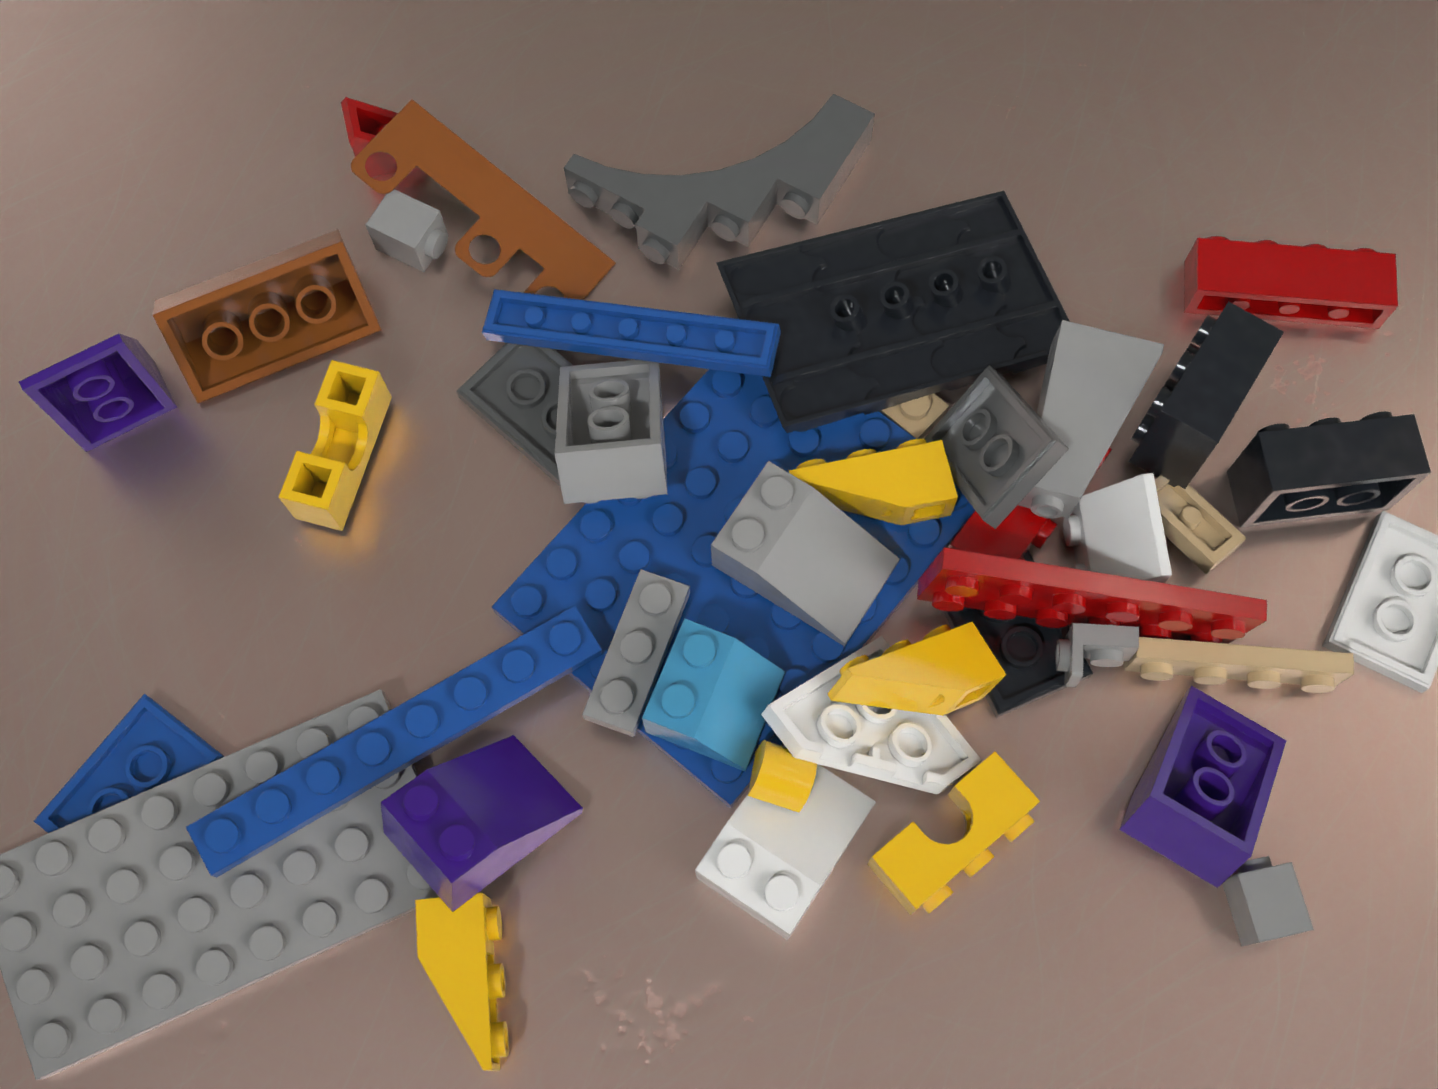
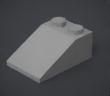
M627 360L560 367L555 458L564 504L580 502L591 504L601 500L622 498L644 499L654 495L668 494L660 365L658 362Z
M770 461L767 462L711 544L712 566L843 646L851 638L900 560L814 487Z

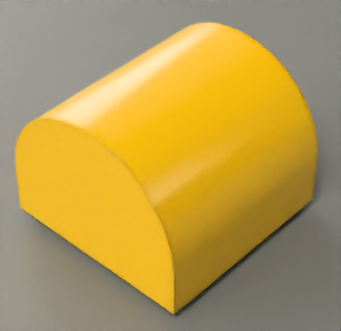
M763 740L755 752L748 796L800 812L811 792L817 763L794 758L786 747Z

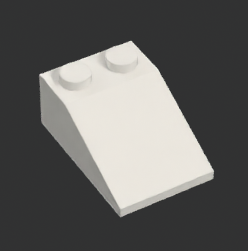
M817 764L811 792L800 812L747 795L695 869L696 877L788 940L876 801Z

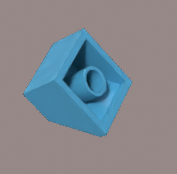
M684 618L643 714L642 720L645 732L746 772L766 722L761 714L770 703L774 702L785 671L738 639Z

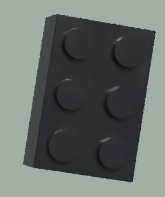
M1229 301L1218 319L1207 315L1191 341L1196 345L1190 343L1133 434L1131 440L1137 442L1139 446L1129 462L1148 473H1153L1155 477L1161 475L1170 480L1168 484L1172 487L1179 485L1186 489L1219 443L1284 331Z
M1386 411L1367 415L1359 421L1341 422L1339 418L1333 417L1318 420L1307 427L1290 428L1288 424L1284 423L1264 427L1257 432L1227 471L1240 528L1390 510L1431 473L1415 415L1392 416L1391 412Z

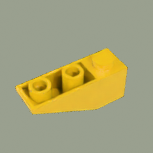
M913 439L900 444L893 450L877 453L874 449H863L851 453L843 460L826 463L823 459H812L799 464L796 469L789 470L790 474L814 487L840 510L897 525L951 516L958 499L942 440L927 443L924 439Z
M973 622L951 629L949 624H945L929 632L922 641L911 644L909 639H905L893 644L881 656L870 660L867 655H861L849 661L839 670L841 677L827 695L831 701L943 716L982 700L1006 676V673Z
M477 893L454 912L450 910L440 897L415 900L418 959L483 1071L501 1070L500 1058L508 1057L509 1053L506 1021L498 1022L497 998L505 997L504 967L502 963L495 964L493 941L502 939L499 906H491V899L484 893Z

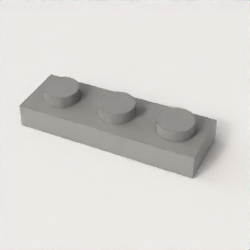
M640 569L582 715L585 720L632 737L635 736L690 595V586Z

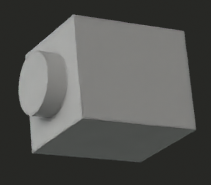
M395 189L385 195L365 224L376 250L422 272H425L433 259H438L442 255L448 242L449 235L440 210Z
M1269 856L1248 860L1237 869L1239 874L1229 877L1222 884L1241 946L1314 930L1292 862L1272 866Z

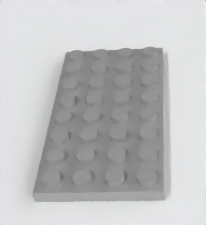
M381 689L0 854V970L36 1080L46 1079L416 910L415 900L439 897L389 840L383 830L381 801L418 776L414 764L217 878L211 876L186 829V826L392 710L385 692Z

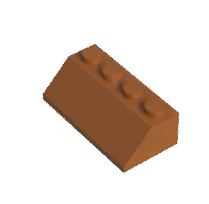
M338 229L154 300L152 314L197 403L381 331L373 308Z

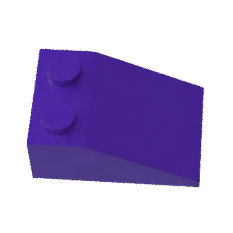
M119 333L19 381L22 390L86 452L177 408L155 361L137 339Z
M1191 685L1186 691L1133 793L1119 830L1218 888L1252 856L1287 740Z
M514 735L429 768L381 801L384 834L452 912L583 812V807Z

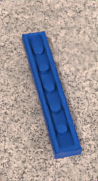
M494 289L482 334L488 341L771 377L781 330L779 324Z

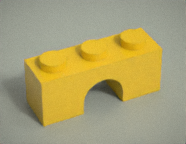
M331 360L314 404L320 415V429L317 442L311 454L296 451L278 497L295 519L343 531L392 399L379 371Z
M996 751L960 780L948 794V797L964 816L965 832L960 841L952 844L937 843L928 838L913 821L877 851L867 863L910 915L921 906L930 914L954 893L947 885L950 880L962 870L971 878L995 857L988 847L1002 835L1011 843L1035 822L1028 813L1040 800Z

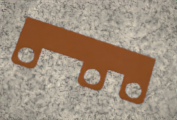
M412 99L351 162L352 172L380 194L392 192L416 166L480 216L476 223L455 245V253L459 259L479 275L492 277L499 272L520 248L544 268L523 293L535 294L543 287H554L563 294L564 298L584 300L616 264V262ZM377 152L391 155L397 163L395 175L385 181L375 180L370 177L365 169L366 160L370 155ZM480 235L493 237L500 245L499 257L496 261L489 264L478 263L471 257L469 252L471 241Z

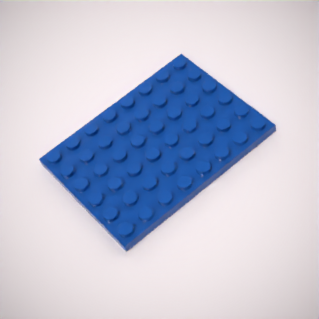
M709 369L663 419L668 494L654 495L644 499L622 498L601 500L591 504L586 503L491 607L496 615L519 634L523 635L575 605L602 649V655L569 673L572 678L591 693L640 569L690 586V595L652 693L685 618L738 639L784 670L785 675L775 697V700L866 646L915 588L919 578L943 548L949 547L975 512V509L955 484L958 499L951 516L897 525L841 510L900 559L845 646L841 645L712 566L711 544L768 461L789 473V470L796 469L799 464L808 460L823 459L828 463L846 459L851 453L863 449H874L877 453L893 450L900 444L916 438L879 411L867 415L860 413L803 432L793 431L786 433L762 376ZM642 718L637 732L730 809L749 788L755 752L761 742L766 740L781 746L784 745L769 724L765 722L746 772L646 733Z

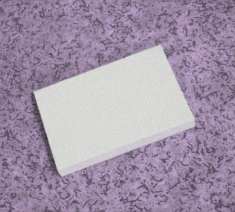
M1382 511L1379 513L1371 527L1323 647L1333 652L1353 653L1354 661L1420 693L1428 690L1438 668V535L1388 512Z

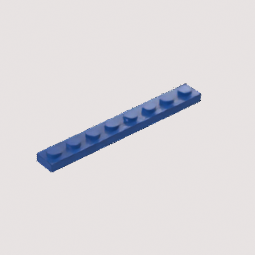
M574 605L186 826V829L211 876L217 878L602 655V649Z

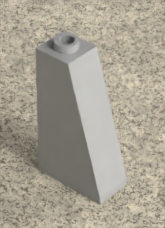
M1065 320L1061 321L1050 346L1037 414L1069 449L1018 504L1019 506L1031 508L1034 514L1044 518H1059L1061 516L1069 518L1161 357L1164 344Z

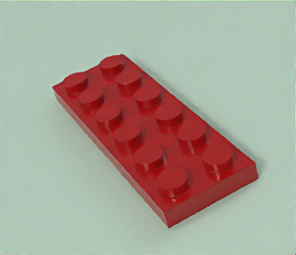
M945 547L918 580L917 600L932 602V606L936 609L943 611H960L964 607L984 610L985 616L1000 620L1013 619L1016 615L1035 618L1036 624L1049 628H1062L1072 623L1139 627V637L1229 644L1236 639L1243 638L1247 632L1267 621V600Z

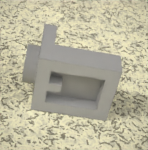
M1072 623L1065 639H1058L1056 646V671H1065L1064 686L1076 687L1083 677V658L1090 659V664L1098 667H1118L1123 665V661H1130L1139 648V627Z

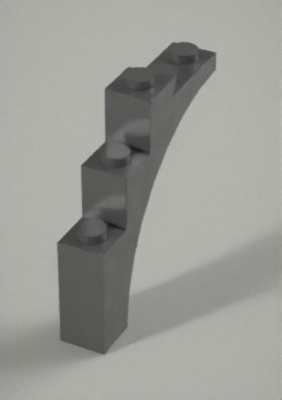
M833 94L810 122L778 146L753 159L720 170L686 175L640 174L607 167L573 154L564 167L568 193L580 205L586 208L594 206L609 214L619 225L628 229L636 228L638 249L641 250L644 256L654 263H667L679 270L707 227L712 228L716 235L726 241H737L749 247L776 204L794 218H805L818 224L871 142L875 113Z

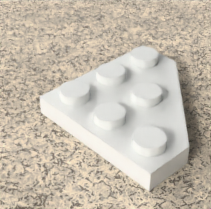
M882 636L770 703L761 714L794 758L936 795L982 762L981 758L946 715L942 716L830 700L827 693L840 679L841 674L839 670L846 663L861 655H867L870 660L881 656L890 647Z

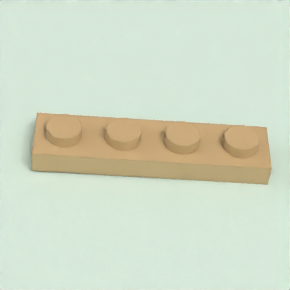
M1139 637V648L1130 661H1124V671L1140 672L1141 678L1155 681L1169 680L1174 677L1173 675L1194 676V682L1206 685L1223 684L1227 682V679L1247 680L1249 687L1258 689L1277 688L1281 686V683L1301 684V690L1305 692L1326 693L1334 691L1337 685L1354 675L1353 653Z

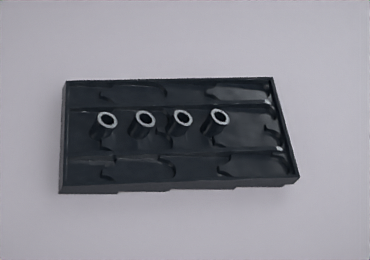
M1005 191L716 262L738 318L776 323L780 326L781 334L771 377H762L786 433L807 431L860 413L867 415L943 390L952 391L972 385L989 365L1001 375L1009 372L1013 375L1047 364L1050 346L1061 321H1069Z

